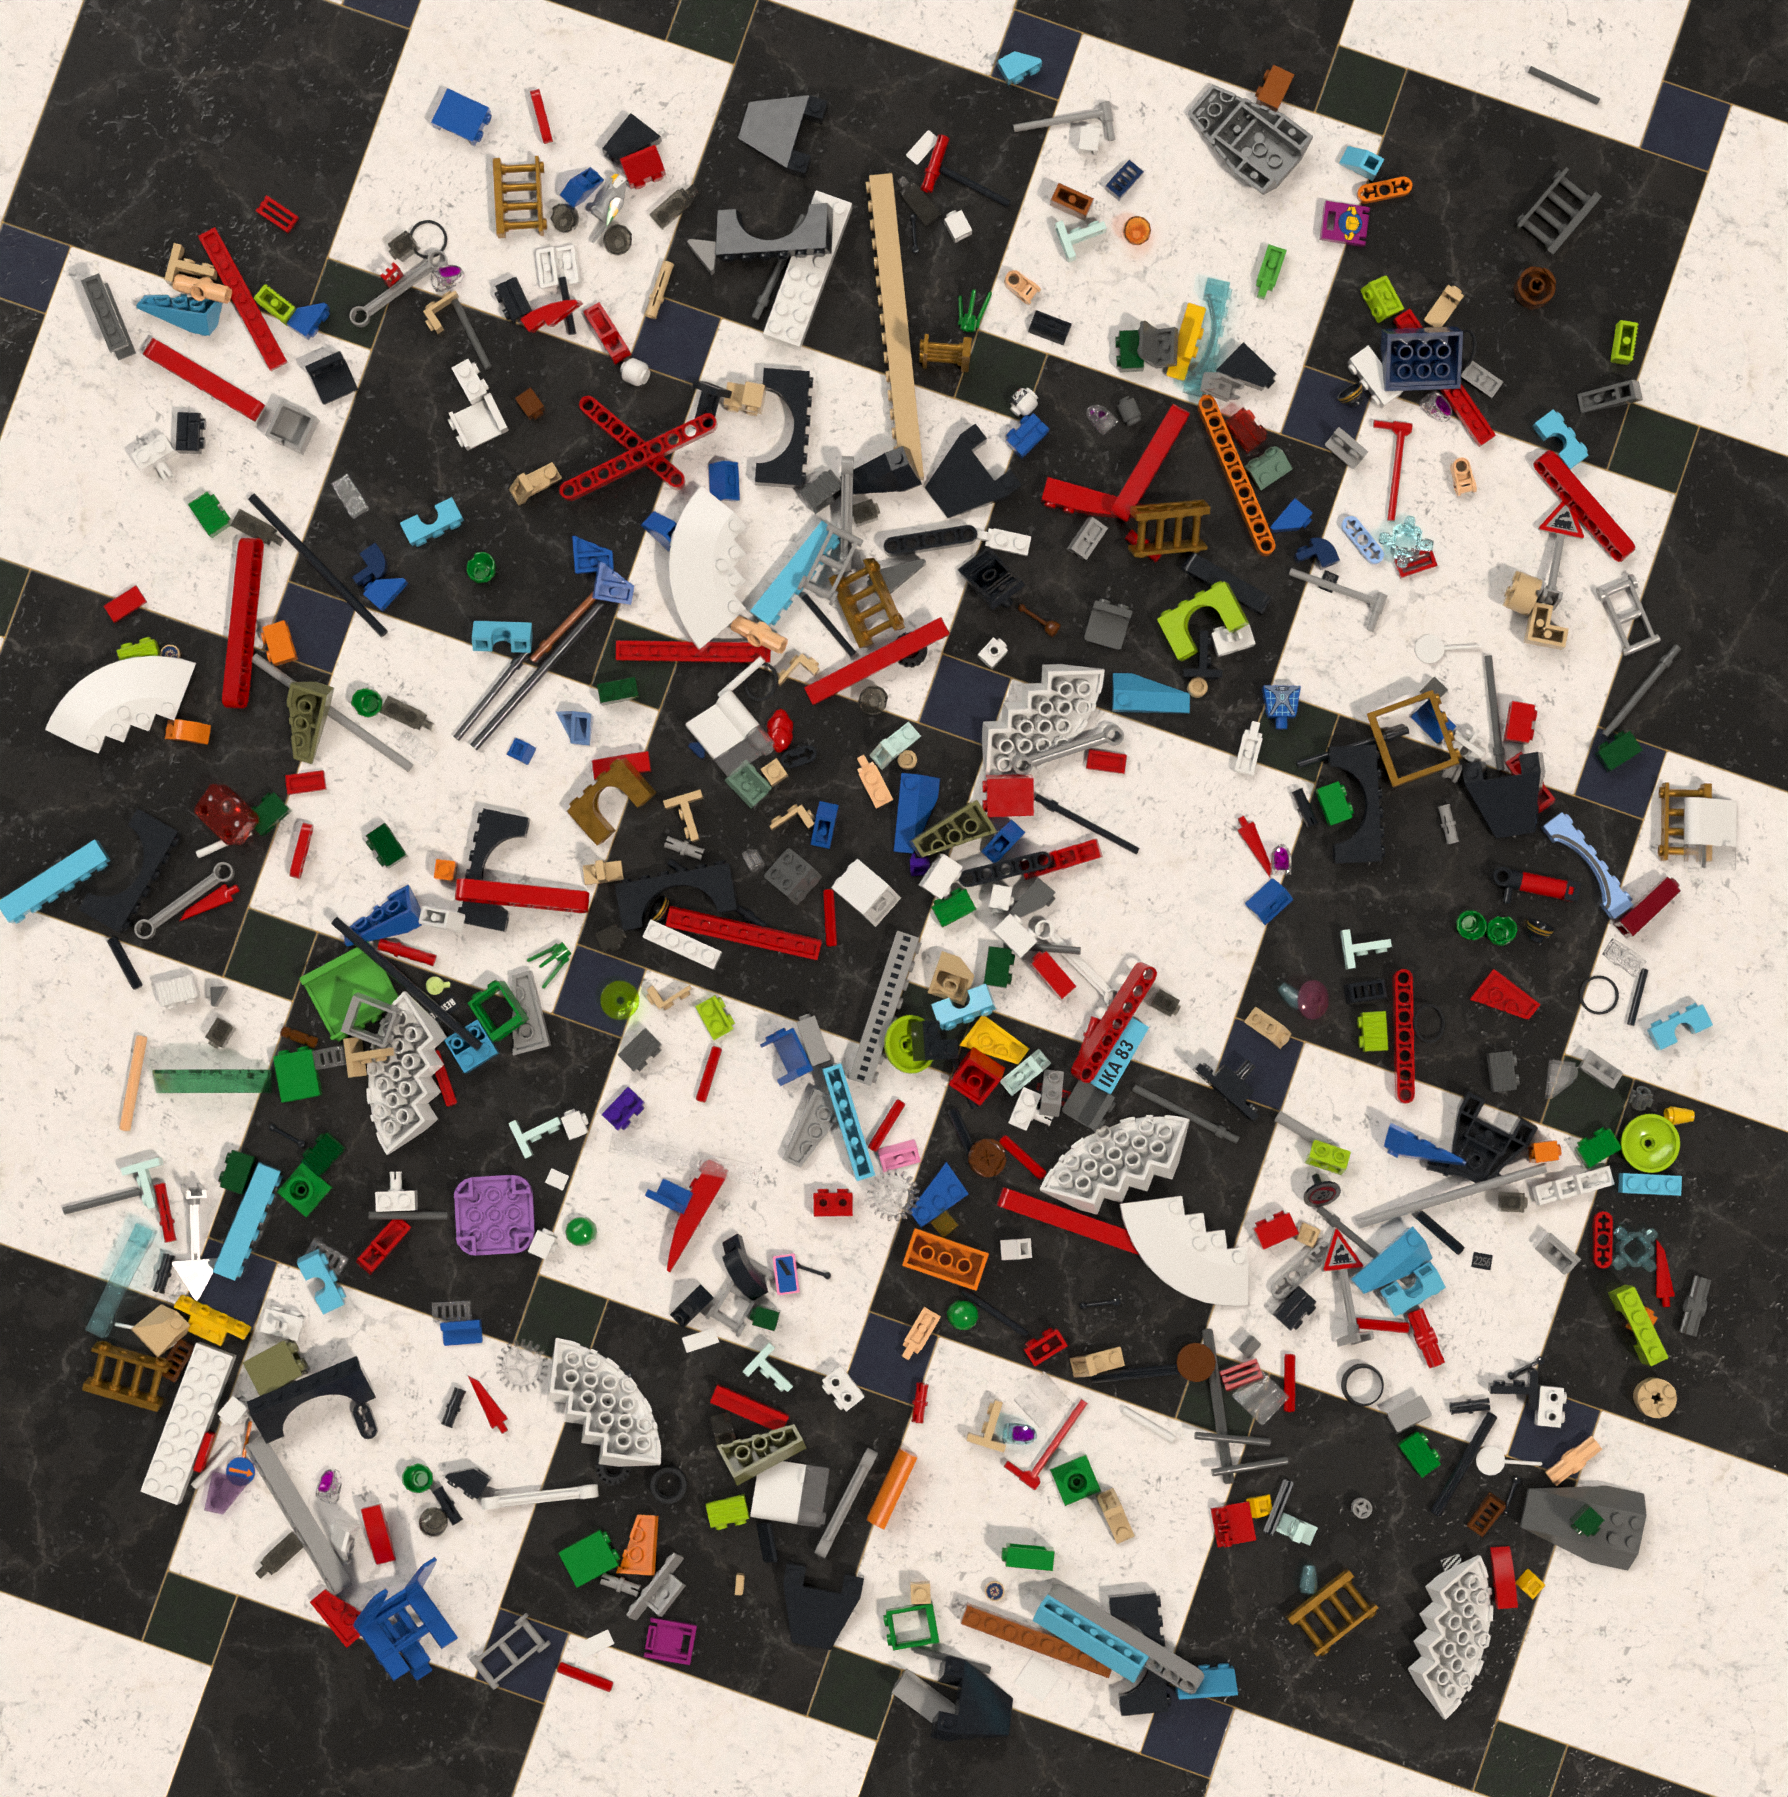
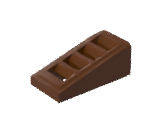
M183 1339L177 1341L166 1360L169 1362L173 1360L180 1364V1367L172 1364L170 1369L176 1371L175 1375L168 1371L167 1373L162 1372V1376L177 1382L190 1360L195 1346ZM179 1346H181L189 1350V1352L185 1353L179 1350L178 1348ZM175 1353L183 1356L184 1360H181L174 1356Z
M1489 1492L1467 1523V1527L1483 1537L1505 1510L1506 1503ZM1490 1502L1498 1506L1497 1509L1490 1504ZM1485 1509H1489L1493 1514H1489ZM1482 1514L1484 1517L1489 1519L1488 1522H1486L1479 1516ZM1476 1520L1484 1525L1483 1529L1475 1524Z

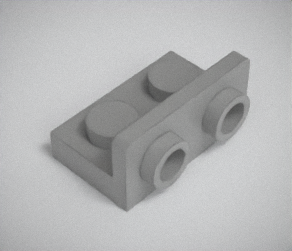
M1340 427L1336 429L1325 443L1326 448L1352 469H1355L1369 452Z

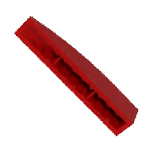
M1050 477L1047 478L1041 499L1045 507L1052 509L1060 507L1063 508V512L1069 514L1077 512L1093 516L1118 518L1110 513L1118 497Z
M711 1159L708 1162H703L699 1169L702 1172L698 1179L694 1178L689 1186L692 1189L693 1195L684 1214L680 1213L674 1231L668 1258V1272H671L730 1173V1170Z

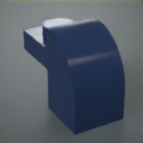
M1323 538L1310 539V548L1307 545L1297 549L1298 553L1294 555L1296 563L1314 556L1320 570L1335 565L1340 561L1335 547Z
M374 543L359 553L368 567L352 577L358 586L361 584L363 586L367 585L373 580V576L377 580L383 579L387 572V559L379 546Z

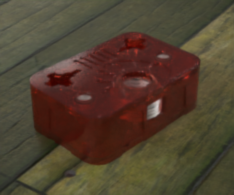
M211 784L194 809L196 816L226 845H243L259 821L257 813L225 784Z

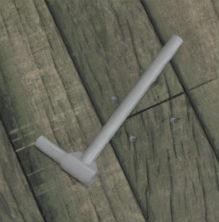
M1110 101L1100 103L1098 110L1013 125L1014 132L1099 118L1105 123L1108 141L1116 140Z
M1291 568L1290 576L1370 604L1372 615L1367 630L1374 632L1379 615L1382 614L1388 597L1386 594L1378 592L1372 597Z

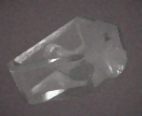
M1549 1060L1545 1099L1554 1098L1573 1083L1578 1075V1067H1575L1576 1063Z

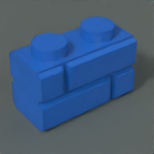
M1032 414L1030 417L1028 415L1024 416L1019 422L1021 426L1017 430L1011 429L1006 435L1008 439L1005 443L1021 459L1049 432V428L1035 414Z

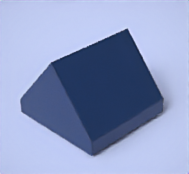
M699 742L690 743L689 749L701 760H704L706 754L704 747Z

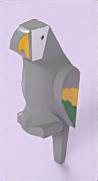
M613 174L610 177L613 179L612 189H609L603 195L599 206L592 207L593 211L591 213L605 223L591 241L593 244L624 205L627 179L621 174Z

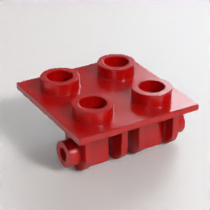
M1249 1501L1210 1508L1218 1547H1230L1233 1544L1256 1540Z

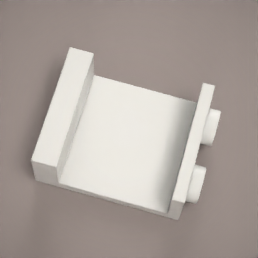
M491 393L483 396L484 400L455 414L453 412L449 413L451 418L448 419L452 430L457 429L459 436L456 438L460 446H465L467 451L509 431Z

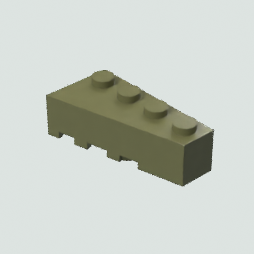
M976 799L911 839L909 843L917 856L921 858L997 833Z
M795 1424L771 1430L766 1434L753 1435L751 1438L744 1440L738 1439L733 1441V1443L716 1445L737 1486L806 1449Z

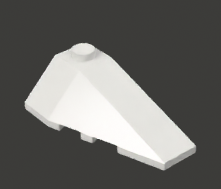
M337 1519L335 1523L330 1525V1540L343 1563L349 1565L361 1524Z

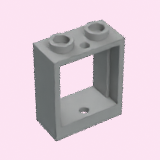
M357 992L352 997L341 1032L385 1048L388 1044H392L395 1033L393 1030L400 1023L402 1015L399 1013L401 1008ZM362 1002L392 1013L384 1037L354 1026Z
M810 1013L799 1017L800 1021L796 1023L812 1067L831 1061L816 1017H811Z

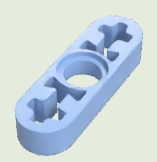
M1346 517L1341 524L1343 532L1370 564L1380 563L1384 557L1382 548L1356 517ZM1346 521H1349L1350 523H1351V522H1354L1355 525H1354L1353 527H1354V529H1355L1356 531H1357L1359 528L1361 529V531L1358 532V533L1355 535V537L1352 536V534H1354L1353 529H1352V528H1349V529L1346 528V526H1347V522H1346ZM1360 535H1365L1368 538V543L1364 546L1357 542V538ZM1371 543L1373 544L1371 550L1374 553L1377 551L1379 552L1378 560L1376 558H1370L1372 553L1369 549L1367 552L1364 551V549L1368 548Z

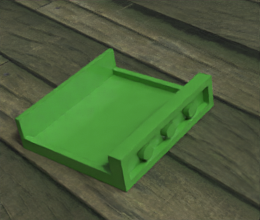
M358 947L299 978L328 1029L331 1040L337 1039L338 1042L348 1037V1034L341 1032L355 993H362L390 1005L399 997L387 973ZM362 1002L354 1026L364 1029V1024L370 1021L375 1023L383 1018L382 1015L387 1013V1011Z

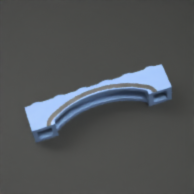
M1563 812L1559 813L1543 825L1541 829L1552 843L1558 841L1570 847L1586 861L1596 876L1601 889L1602 903L1600 906L1611 920L1616 919L1633 906L1631 896L1626 891L1623 892L1619 887L1621 885L1615 876L1611 877L1603 860L1599 861L1595 856L1597 854L1595 849L1585 843L1583 840L1585 836L1579 829L1576 830L1573 827V821L1568 814L1564 815Z

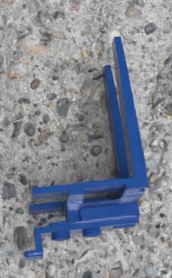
M435 1557L424 1563L416 1571L403 1590L386 1601L387 1589L373 1596L353 1624L393 1681L410 1671V1668L399 1652L402 1653L412 1667L410 1673L415 1680L418 1681L432 1671L428 1664L431 1659L419 1642L429 1632L441 1649L458 1639L423 1589L436 1565L437 1559ZM410 1605L423 1622V1625L418 1627L405 1607ZM393 1615L398 1621L394 1625L388 1620Z

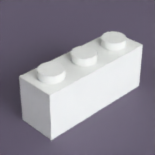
M1369 345L1349 359L1348 368L1350 372L1359 377V383H1361L1365 391L1368 390L1371 393V399L1376 406L1385 407L1403 392L1384 391L1382 363Z

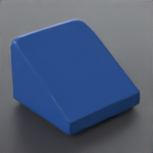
M515 738L507 755L528 765L536 751V747Z

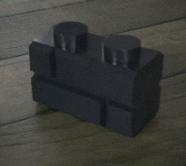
M513 277L495 286L497 292L494 294L498 302H503L505 309L502 311L506 320L511 319L512 323L515 324L521 321L520 319L532 312L517 277Z
M177 412L176 451L178 453L202 454V449H205L206 441L202 434L203 430H206V418H203L201 413Z
M1298 1286L1272 1315L1288 1330H1297L1303 1323L1301 1319L1306 1314L1309 1316L1316 1309L1315 1304L1317 1301Z

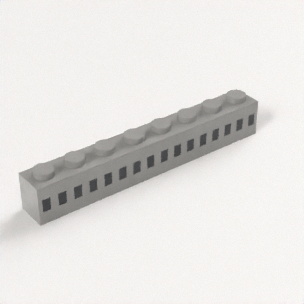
M900 931L896 932L848 1078L850 1080L869 1086L872 1083L876 1084L879 1075L876 1069L878 1064L882 1065L885 1054L882 1053L885 1035L891 1023L897 1019L894 1014L896 1009L901 1008L903 998H900L902 990L906 991L909 980L906 977L908 972L912 973L915 961H912L914 953H919L922 944L918 942V937Z

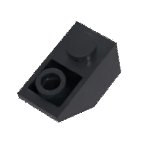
M700 1284L670 1316L684 1328L714 1297Z
M477 1467L449 1472L445 1476L448 1479L447 1483L456 1489L460 1487L464 1490L463 1494L472 1500L474 1498L478 1499L492 1479V1477Z

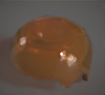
M1130 217L1125 221L1122 228L1124 239L1132 245L1145 243L1151 234L1150 223L1144 217Z

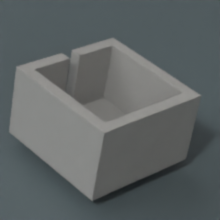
M281 400L265 436L275 443L304 455L320 420L316 416Z

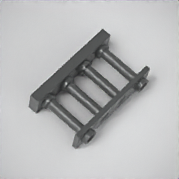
M1567 167L1563 172L1559 170L1552 178L1554 180L1553 184L1526 215L1522 213L1517 219L1516 223L1518 225L1514 229L1518 232L1523 226L1542 241L1547 248L1544 255L1549 259L1602 197L1597 192L1593 196L1590 194L1586 195L1565 177L1569 171ZM1558 183H1561L1582 201L1584 206L1580 211L1572 208L1552 191ZM1546 197L1570 215L1569 218L1572 221L1568 225L1562 224L1540 206ZM1534 212L1558 230L1557 233L1560 235L1556 240L1550 239L1528 220Z
M99 273L81 280L109 352H115L118 361L137 354L109 284L103 283Z

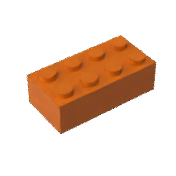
M914 1228L902 1266L977 1291L989 1253Z

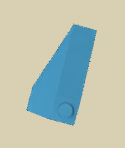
M181 294L180 297L170 298L169 295H144L136 307L191 333L210 336L218 326L223 303L209 299L197 301L193 297H188L187 294Z
M1113 673L1112 712L1190 713V694L1132 673Z
M1412 1226L1405 1229L1351 1280L1365 1294L1414 1273V1270L1428 1263L1433 1257L1426 1241Z

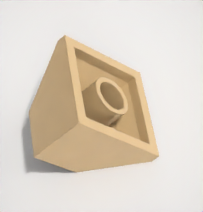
M942 951L928 993L944 999L950 998L955 1003L965 1005L968 996L967 990L971 988L974 975L960 957Z
M160 1305L131 1330L159 1357L187 1334L190 1325L177 1311Z

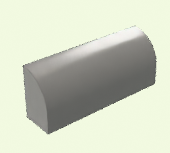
M908 1669L903 1672L894 1685L892 1693L931 1723L939 1711L955 1714L956 1705Z

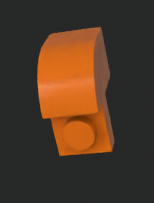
M179 719L168 720L165 739L208 744L211 725Z

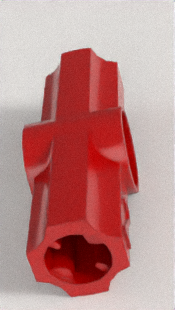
M1419 1308L1407 1313L1414 1331L1415 1341L1423 1353L1428 1368L1437 1367L1445 1363L1437 1344V1336L1432 1326L1430 1327L1424 1309Z

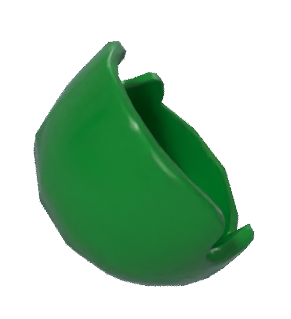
M486 552L475 553L474 557L467 563V574L476 583L488 582L495 575V561Z
M363 688L353 694L351 705L356 709L357 714L370 718L376 716L382 710L383 700L376 690Z
M1466 910L1456 920V929L1463 938L1477 940L1483 937L1486 932L1487 922L1481 913Z
M1497 916L1487 925V938L1495 945H1507L1514 940L1518 931L1517 925L1509 916Z
M587 1217L573 1218L566 1226L565 1234L567 1240L575 1246L591 1244L596 1239V1224Z
M958 1300L949 1306L947 1320L956 1329L969 1330L976 1325L978 1310L973 1303Z
M417 1463L407 1466L402 1474V1483L412 1493H423L432 1486L433 1473L428 1466Z

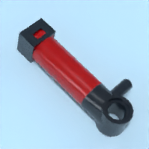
M1507 867L1497 868L1491 874V881L1495 886L1505 887L1503 903L1510 904L1513 889L1557 898L1562 901L1578 902L1580 882L1565 881L1513 870ZM1499 872L1505 873V882L1498 880L1497 875Z

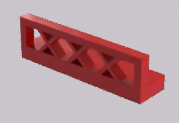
M719 1384L710 1401L714 1405L772 1430L785 1427L789 1415Z

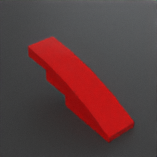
M1098 839L1049 852L1053 856V864L1049 868L1026 873L1024 877L1025 880H1029L1103 857ZM1045 854L1039 857L1040 864L1044 866L1048 863V857ZM1028 860L1021 861L1020 863L1023 870H1027L1030 866Z

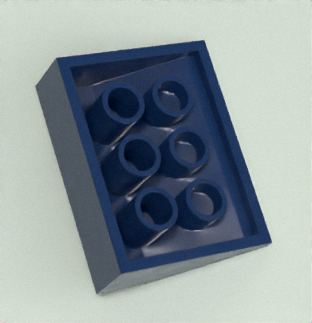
M1458 327L1382 329L1381 355L1384 391L1461 389L1463 331Z

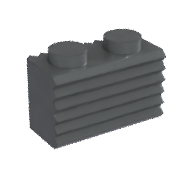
M830 469L828 472H822L812 483L805 484L800 493L812 511L817 514L841 497V482Z
M644 1028L618 1056L633 1072L636 1070L640 1072L648 1064L646 1060L650 1056L655 1058L662 1051L660 1049L662 1044L647 1028Z
M1512 1051L1487 1054L1491 1092L1517 1090V1085L1520 1084L1519 1075L1515 1074L1514 1066H1517L1516 1055H1513Z

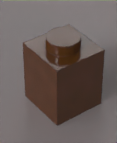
M531 387L515 398L529 420L540 418L544 414L543 411L546 410Z

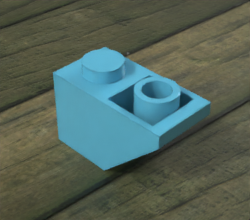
M1014 51L999 59L997 66L1007 84L1013 83L1015 85L1020 83L1024 76L1028 74L1034 75L1039 72L1042 67V60Z
M1348 146L1339 164L1373 181L1384 158L1368 150Z

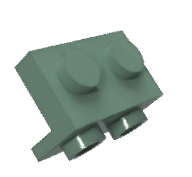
M1277 446L1266 449L1264 454L1258 458H1253L1244 467L1250 473L1259 490H1263L1292 470L1284 452Z
M746 760L725 779V782L750 808H753L772 789L769 782L762 778L755 767Z

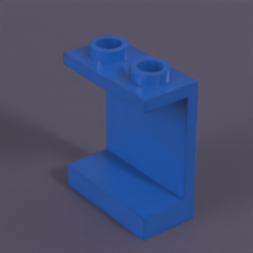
M447 88L431 124L433 128L441 130V128L470 141L471 145L475 146L477 142L481 141L484 134L482 130L485 125L490 123L492 115L489 107Z
M782 1028L765 1037L766 1041L760 1044L761 1048L774 1043L788 1074L777 1079L779 1086H783L813 1071L794 1028L787 1031L785 1028Z

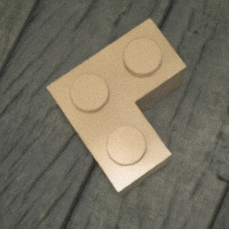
M727 382L726 389L732 391L730 399L724 398L723 405L724 408H727V411L732 413L744 411L749 416L762 415L766 395L765 385L746 382L745 385Z
M1535 602L1528 616L1523 643L1562 650L1566 646L1569 628L1550 625L1553 606Z

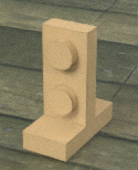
M174 243L164 279L167 284L173 285L174 277L179 271L200 277H208L213 280L217 279L218 272L214 269V266L202 263V266L197 265L195 261L186 258L182 261L185 249L182 245Z
M553 462L528 475L523 473L517 476L509 491L517 504L521 505L526 502L528 497L560 482L562 477Z
M701 790L663 801L666 810L681 806V809H678L681 820L686 821L685 835L687 839L691 838L692 842L700 839L689 803L703 799Z
M603 860L595 861V864L583 865L585 885L624 880L622 861L605 863Z
M356 1037L343 1039L348 1078L366 1076V1063H372L374 1058L375 1062L386 1061L387 1056L394 1055V1048L364 1051L362 1039Z
M1121 1347L1069 1358L1074 1377H1089L1103 1371L1125 1366Z
M995 1399L994 1403L990 1402L987 1414L990 1416L988 1422L984 1421L981 1430L984 1436L968 1432L966 1441L1004 1453L1006 1444L992 1439L1003 1404L1002 1401Z
M1114 1488L1096 1495L1116 1543L1119 1544L1134 1537L1135 1535Z

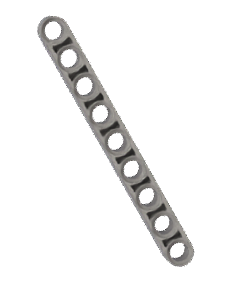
M260 1436L245 1445L247 1454L333 1595H337L351 1586L350 1577L270 1444H266L263 1437Z
M1056 1584L1048 1593L1054 1599L1149 1656L1144 1667L1181 1690L1193 1694L1202 1683L1204 1673L1200 1669L1068 1588Z

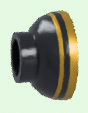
M1355 383L1341 391L1337 396L1339 402L1349 405L1350 408L1363 402L1361 383Z
M664 895L657 899L649 912V919L655 922L667 921L671 905Z
M1528 919L1527 921L1528 937L1533 941L1542 943L1543 939L1550 937L1554 932L1550 925L1536 919Z

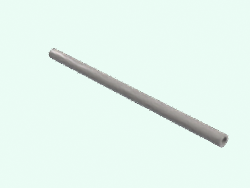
M257 653L253 656L252 662L288 688H290L291 682H296ZM330 706L328 712L330 718L407 772L411 770L414 764Z
M1545 1163L1359 1218L1356 1221L1360 1229L1546 1173L1547 1169Z

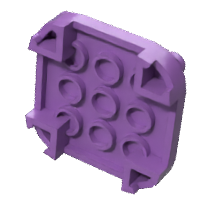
M518 1175L471 1177L459 1183L454 1191L457 1245L464 1252L475 1256L508 1254L525 1251L531 1246L535 1237L534 1201L532 1187L527 1179Z

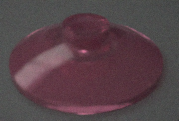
M1311 980L1304 983L1299 990L1298 1007L1306 1018H1320L1327 1010L1329 996L1327 989L1321 982Z

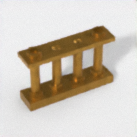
M535 156V164L505 165L502 164L501 158H493L496 234L498 238H506V232H509V230L539 228L540 236H544V230H547V218H543L541 173H544V161H540L539 156ZM536 172V183L506 184V182L503 183V175H506V173ZM537 190V202L507 203V201H504V194H507V192ZM538 209V221L508 222V220H505V213H508V211Z
M925 334L924 340H920L919 363H923V369L927 368V361L958 364V366H961V372H969L972 338L964 337L963 343L959 344L928 342L929 334Z
M1204 499L1131 506L1130 514L1138 521L1137 545H1128V550L1134 557L1144 558L1147 555L1189 551L1197 553L1200 550H1207L1208 546L1201 538L1199 539L1201 517L1210 514V506ZM1185 516H1193L1192 539L1181 540L1182 521ZM1175 518L1173 541L1163 542L1164 520ZM1156 519L1155 543L1145 544L1146 522Z
M874 558L864 559L863 562L866 567L847 577L842 575L835 590L838 591L837 599L859 649L873 645L872 637L893 627L894 631L905 628L903 624L904 619L898 613L880 572V565ZM869 574L873 585L854 595L851 594L849 584ZM833 575L828 578L832 587L838 575ZM877 591L881 602L860 612L856 605L857 601ZM885 609L889 620L868 630L864 623L865 619Z
M1669 782L1663 783L1662 787H1659L1658 792L1659 798H1661V845H1658V856H1661L1660 861L1668 860V855H1696L1699 857V862L1711 861V845H1699L1697 848L1668 847L1669 835L1684 836V828H1669V816H1684V809L1669 808V797L1712 799V784L1704 783L1700 785L1698 790L1669 789Z
M97 1341L91 1352L98 1353L94 1375L87 1378L82 1390L158 1412L164 1400L163 1397L157 1394L162 1372L167 1373L172 1366V1362L162 1357L155 1358L113 1346L106 1341ZM106 1356L117 1359L112 1382L104 1381L101 1378ZM125 1361L136 1364L132 1384L129 1388L120 1384ZM144 1367L155 1370L150 1393L139 1390Z
M1348 1569L1340 1573L1286 1616L1292 1625L1295 1623L1300 1625L1317 1647L1313 1650L1316 1656H1323L1330 1651L1329 1647L1365 1618L1369 1620L1377 1613V1605L1373 1603L1369 1606L1353 1586L1351 1579L1354 1576ZM1341 1587L1347 1589L1363 1610L1355 1618H1353L1336 1596V1591ZM1325 1599L1330 1600L1347 1621V1624L1340 1630L1336 1628L1321 1608L1322 1605L1320 1603ZM1310 1611L1312 1613L1315 1612L1332 1634L1324 1642H1322L1305 1620V1615Z

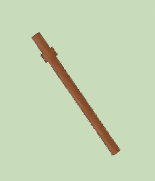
M593 592L546 641L543 640L539 644L540 647L529 657L534 663L545 652L548 653L555 641L596 600L592 598Z

